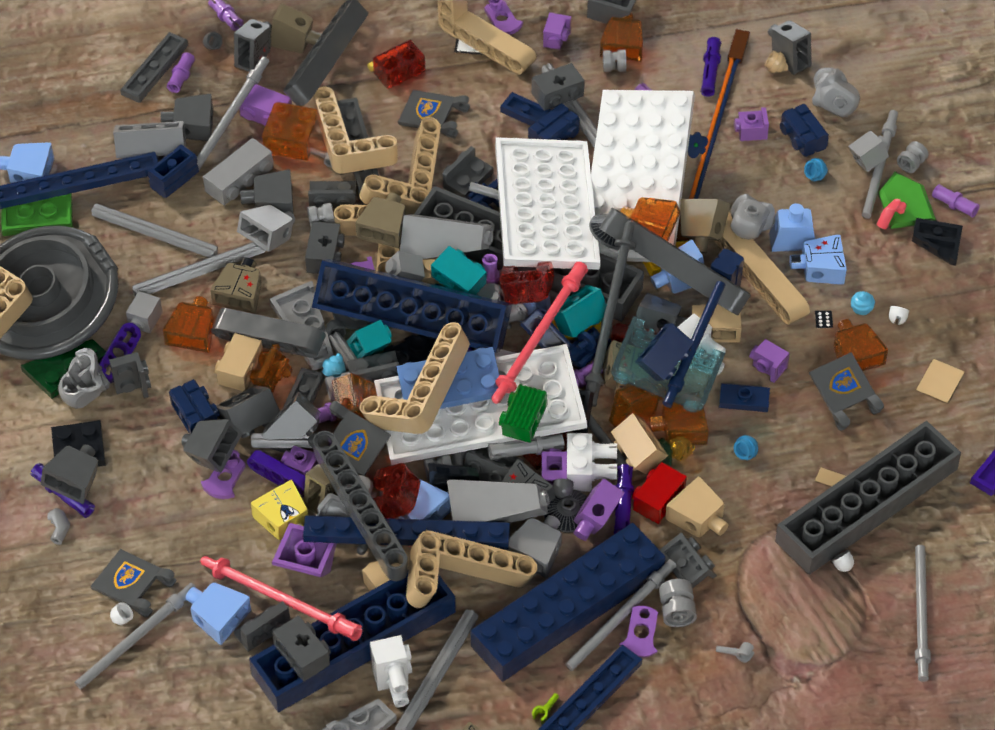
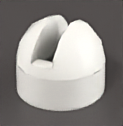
M891 306L889 311L890 321L894 324L895 320L899 319L898 325L905 323L909 310L898 306Z
M849 550L840 553L831 560L834 566L843 572L850 571L854 565V559Z
M120 602L111 610L110 618L113 623L124 625L133 618V611L126 603Z

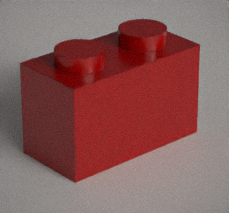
M661 462L656 469L650 470L646 477V482L642 486L639 485L633 492V510L659 524L666 515V505L686 488L687 476Z

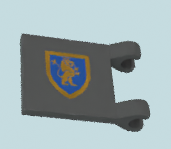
M413 90L398 120V125L419 128L422 119L433 117L441 124V133L450 138H455L458 134L456 129L457 123L454 121L446 122L452 107L461 112H467L470 108V104H468L469 97L465 95L452 97Z
M852 352L809 372L840 431L846 429L850 424V419L843 410L864 400L867 401L873 415L880 413L884 408L883 402L875 394Z
M333 401L329 406L330 412L342 419L333 434L359 475L365 476L391 435L351 412L337 401ZM311 434L307 440L312 448H314L313 438L315 434Z
M120 549L93 582L91 589L113 600L126 603L141 616L147 618L151 615L153 609L149 608L151 603L148 600L141 599L156 579L167 587H172L176 583V579L173 578L175 574L172 570L160 568Z

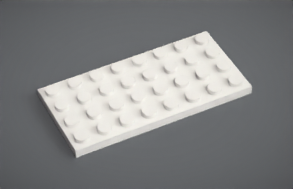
M603 90L590 177L592 180L595 215L608 214L611 208H615L676 246L680 202L682 199L695 98L693 91ZM598 241L599 253L617 260L619 250L609 248ZM633 250L628 252L627 261L651 262Z
M496 137L495 151L504 266L572 269L576 262H582L587 266L588 270H599V244L589 228L590 220L595 216L587 141Z
M567 344L534 350L514 380L517 387L519 384H522L523 386L526 385L527 387L547 392L548 405L533 438L535 436L543 437L587 428V420ZM520 353L495 357L499 375L506 376ZM398 376L374 380L377 396L403 399ZM506 393L499 404H495L492 402V399L439 409L430 429L422 434L384 430L391 435L387 441L391 465L488 447V444L518 440L503 436L502 427L499 426L501 413L508 410L510 393Z

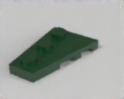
M90 339L64 354L33 360L20 366L22 372L53 399L59 394V382L68 371L71 361L76 357L75 352L83 348H90L95 351L99 364L106 351L97 342Z

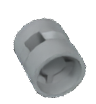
M672 579L661 584L659 594L661 604L663 605L664 623L670 627H684L693 623L697 619V613L690 581L686 579Z

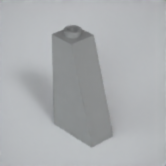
M415 214L404 215L400 251L421 256L424 260L439 257L448 246L455 250L459 249L463 253L489 249V245L493 241L492 225Z
M469 480L447 481L453 521L512 523L548 514L547 506L550 505L548 493L537 484Z

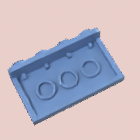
M493 347L478 348L474 351L466 352L440 409L492 399L498 388L495 381L500 376ZM426 360L414 363L408 362L396 366L403 399H408Z

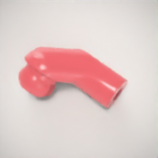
M894 199L883 209L876 225L882 229H887L895 212L903 214L907 204L901 202V199Z

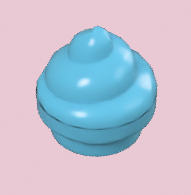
M856 292L851 298V307L856 314L867 315L874 308L875 299L868 292Z
M340 353L325 359L322 364V373L327 377H339L342 373L346 372V365Z

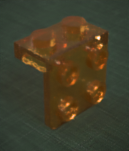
M280 102L274 103L262 134L263 145L272 151L274 156L308 161L310 157L309 138L316 122L318 111L309 107Z

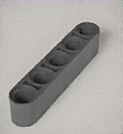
M221 308L211 328V332L221 339L231 341L236 333L262 340L263 348L309 358H316L326 337L324 331L314 326L228 308Z

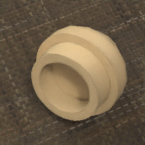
M773 51L764 64L771 73H780L788 70L786 58L781 52Z

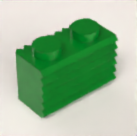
M519 384L516 392H511L509 395L507 412L503 411L500 415L499 426L502 427V435L531 443L548 405L547 392Z

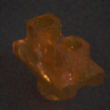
M272 344L270 351L260 352L258 363L261 366V370H252L249 378L253 385L270 388L273 394L278 381H281L282 378L290 377L293 369L289 365V359L280 352V346Z

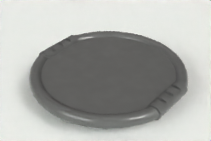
M43 226L21 232L0 244V266L23 280L33 297L31 305L1 337L0 354L21 360H39L55 357L80 346L104 324L117 298L119 285L118 267L95 235L73 227Z

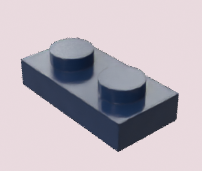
M513 92L500 106L501 113L529 126L551 111V109L544 111L538 103Z

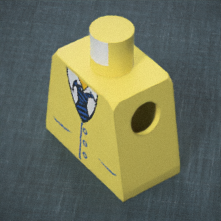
M292 480L251 502L253 518L278 540H282L289 523L304 526L305 516H308V510Z

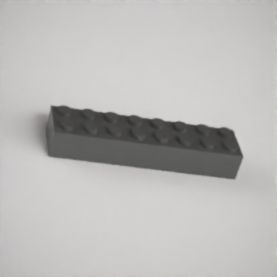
M926 420L777 525L775 542L810 575L958 470L961 452Z

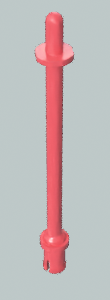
M576 262L569 274L563 277L561 281L563 288L506 376L500 375L495 382L498 388L492 396L493 403L499 404L506 393L516 390L517 386L514 380L570 293L579 290L580 282L588 272L587 266L584 263Z
M208 556L201 558V564L211 569L212 575L216 579L221 580L226 576L278 602L283 601L287 606L327 624L329 631L333 634L340 633L353 641L358 640L362 634V626L347 620L343 614L336 613L330 615L231 568L230 561L222 557L217 561Z

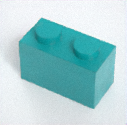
M448 246L431 264V277L447 288L476 295L487 283V271L481 264L469 260L461 250H455L451 246Z
M586 285L566 299L554 318L558 330L563 335L572 338L578 337L582 331L603 320L607 304L601 289Z
M379 320L355 331L346 342L358 359L383 351L392 342L390 339L392 334L386 324L383 325L382 321Z

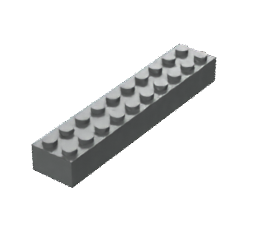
M437 186L432 188L414 213L415 215L492 225L493 241L489 245V249L466 252L464 254L467 258L483 264L482 258H484V255L494 254L498 258V271L503 269L516 276L525 277L538 284H544L548 289L557 293L563 288L561 284L563 277L571 271L568 268L504 266L500 212ZM600 253V269H589L580 282L579 290L586 285L600 288L607 304L617 260ZM628 264L625 265L613 319L622 322L643 290V270Z

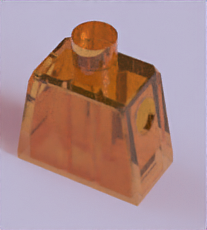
M632 13L623 18H610L600 41V57L603 58V50H611L612 52L626 50V60L642 62L643 38L641 21L634 19Z
M645 197L638 199L634 209L623 206L621 209L623 214L666 241H669L680 215L677 201Z
M197 296L192 304L181 302L177 305L163 328L165 345L206 353L210 352L211 328L214 324L212 308L207 307V299Z
M844 319L838 323L839 331L835 333L834 350L837 359L852 352L862 371L886 365L888 349L868 324L863 323L853 326L850 319Z
M348 373L332 380L335 401L365 419L360 411V404L367 397L377 396L375 383L353 373Z
M644 379L617 389L609 422L616 428L634 413L647 423L656 415L659 401L666 396L665 390L660 385L653 387Z
M701 393L676 398L670 408L662 404V416L649 417V426L652 432L665 431L668 444L707 445L709 430Z

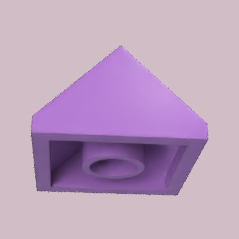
M289 523L273 558L272 565L318 577L329 574L337 543L304 542V526Z

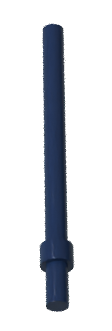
M722 281L716 282L691 340L694 343L690 347L691 353L684 361L680 362L675 376L671 377L667 385L669 389L662 403L666 407H672L677 393L682 391L686 373L726 286Z

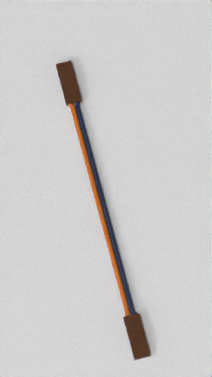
M735 30L727 59L729 65L707 135L708 144L705 146V153L701 156L689 199L699 198L738 63L742 64L750 31ZM679 218L676 241H689V238L683 237L681 234V218Z

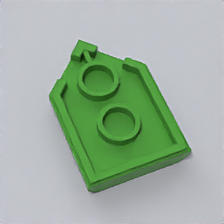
M894 172L878 193L883 209L894 199H901L900 201L905 202L907 207L903 214L895 212L889 224L890 229L915 226L916 218L936 221L924 185Z

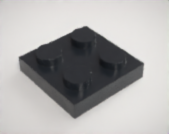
M100 420L51 427L54 457L66 446L80 450L83 445H90L95 450L94 457L98 460L97 467L106 466Z

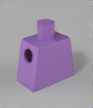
M605 479L598 483L591 490L573 520L578 524L574 535L586 541L590 534H596L604 526L625 492Z

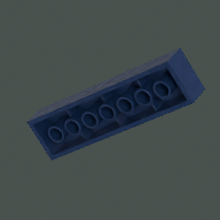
M327 259L321 261L312 308L372 323L381 320L383 325L386 324L388 327L436 339L446 324L456 322L466 334L470 342L469 347L477 349L493 347L494 353H498L501 349L503 350L513 304Z
M631 523L470 630L471 647L499 679L504 682L637 592L647 582L646 578L665 564L666 556L634 523Z
M407 574L403 580H389L330 613V615L336 613L343 614L347 620L362 626V634L356 641L340 633H331L328 625L317 620L311 625L316 632L315 636L319 641L324 640L330 649V666L306 681H302L275 645L249 658L251 675L278 713L371 661L370 642L401 635L404 642L456 612L455 595L438 574L436 593L425 607L415 608L408 603L406 598Z

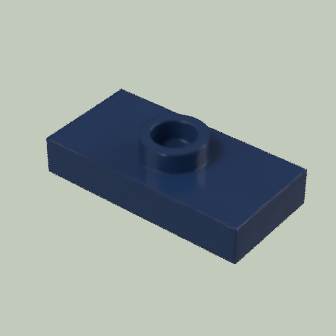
M721 383L719 408L768 412L770 388Z

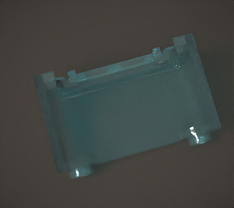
M633 316L612 366L611 374L614 376V380L620 384L628 383L665 398L669 389L667 385L670 379L656 381L635 363L656 336L653 334L655 330L650 328L648 332L643 327L645 321ZM700 349L699 352L695 353L684 378L685 384L682 391L677 393L674 400L675 403L683 405V408L690 412H697V410L704 408L725 356L724 352L714 349L711 354L707 355L704 354V349ZM681 360L675 366L676 369H678Z

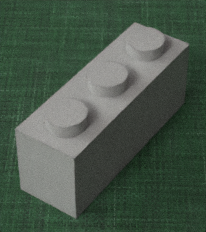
M184 121L115 125L113 131L116 158L124 159L155 152L158 158L173 152L179 145L187 148Z
M254 138L250 139L203 176L205 192L225 206L231 200L236 199L241 190L252 186L255 176L267 174L274 167L272 151Z

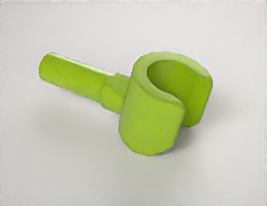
M554 693L544 706H536L533 709V720L540 713L544 714L541 724H544L549 719L548 712L559 698L557 693Z

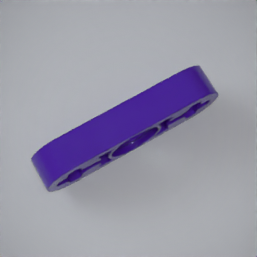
M125 323L118 330L99 363L110 383H113L112 372L110 371L111 374L107 375L106 368L110 365V359L117 358L113 353V348L121 349L124 355L131 354L141 338V331L134 323ZM129 331L132 333L131 338L125 343L123 340Z
M255 450L247 459L248 466L254 472L279 486L292 480L301 498L304 497L305 475L259 450Z

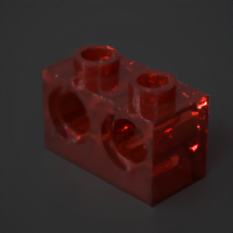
M411 39L373 57V73L387 89L400 85L402 82L425 71V55Z

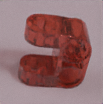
M539 262L536 270L519 271L518 267L503 266L499 281L504 301L511 304L540 302L548 298L554 282L552 262Z
M404 463L384 467L375 472L373 486L377 490L382 491L383 496L375 497L373 500L384 518L394 519L399 516H405L415 507L421 481Z

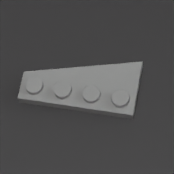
M310 281L270 298V305L280 320L314 326L324 331L326 337L316 358L304 357L311 370L315 371L322 368L325 359L333 356V351L320 309L312 308L315 290L313 281Z
M377 699L349 713L348 717L338 722L334 720L326 724V728L322 730H386L397 721V715L380 699Z

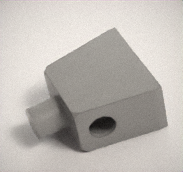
M272 205L244 210L240 212L237 232L270 252L290 239L295 217L292 212L287 211L283 213Z
M548 515L543 523L534 518H529L509 538V549L505 550L532 557L537 563L538 569L536 573L547 578L561 548L562 533L557 530L560 526V521L552 515Z

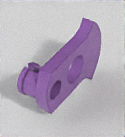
M489 0V4L485 6V13L493 26L509 35L521 29L523 21L515 19L505 1ZM498 16H506L508 19L499 21L496 18Z
M233 450L222 473L227 472L232 475L229 480H219L218 476L221 473L213 471L207 480L201 481V486L208 495L218 499L235 497L232 491L233 487L246 467L245 462L240 458L239 452Z
M647 606L633 607L627 638L624 642L619 643V646L623 644L640 658L656 654L658 650L653 645L658 612ZM646 613L648 618H642L640 614ZM638 625L646 626L649 634L645 638H638L634 633V628Z

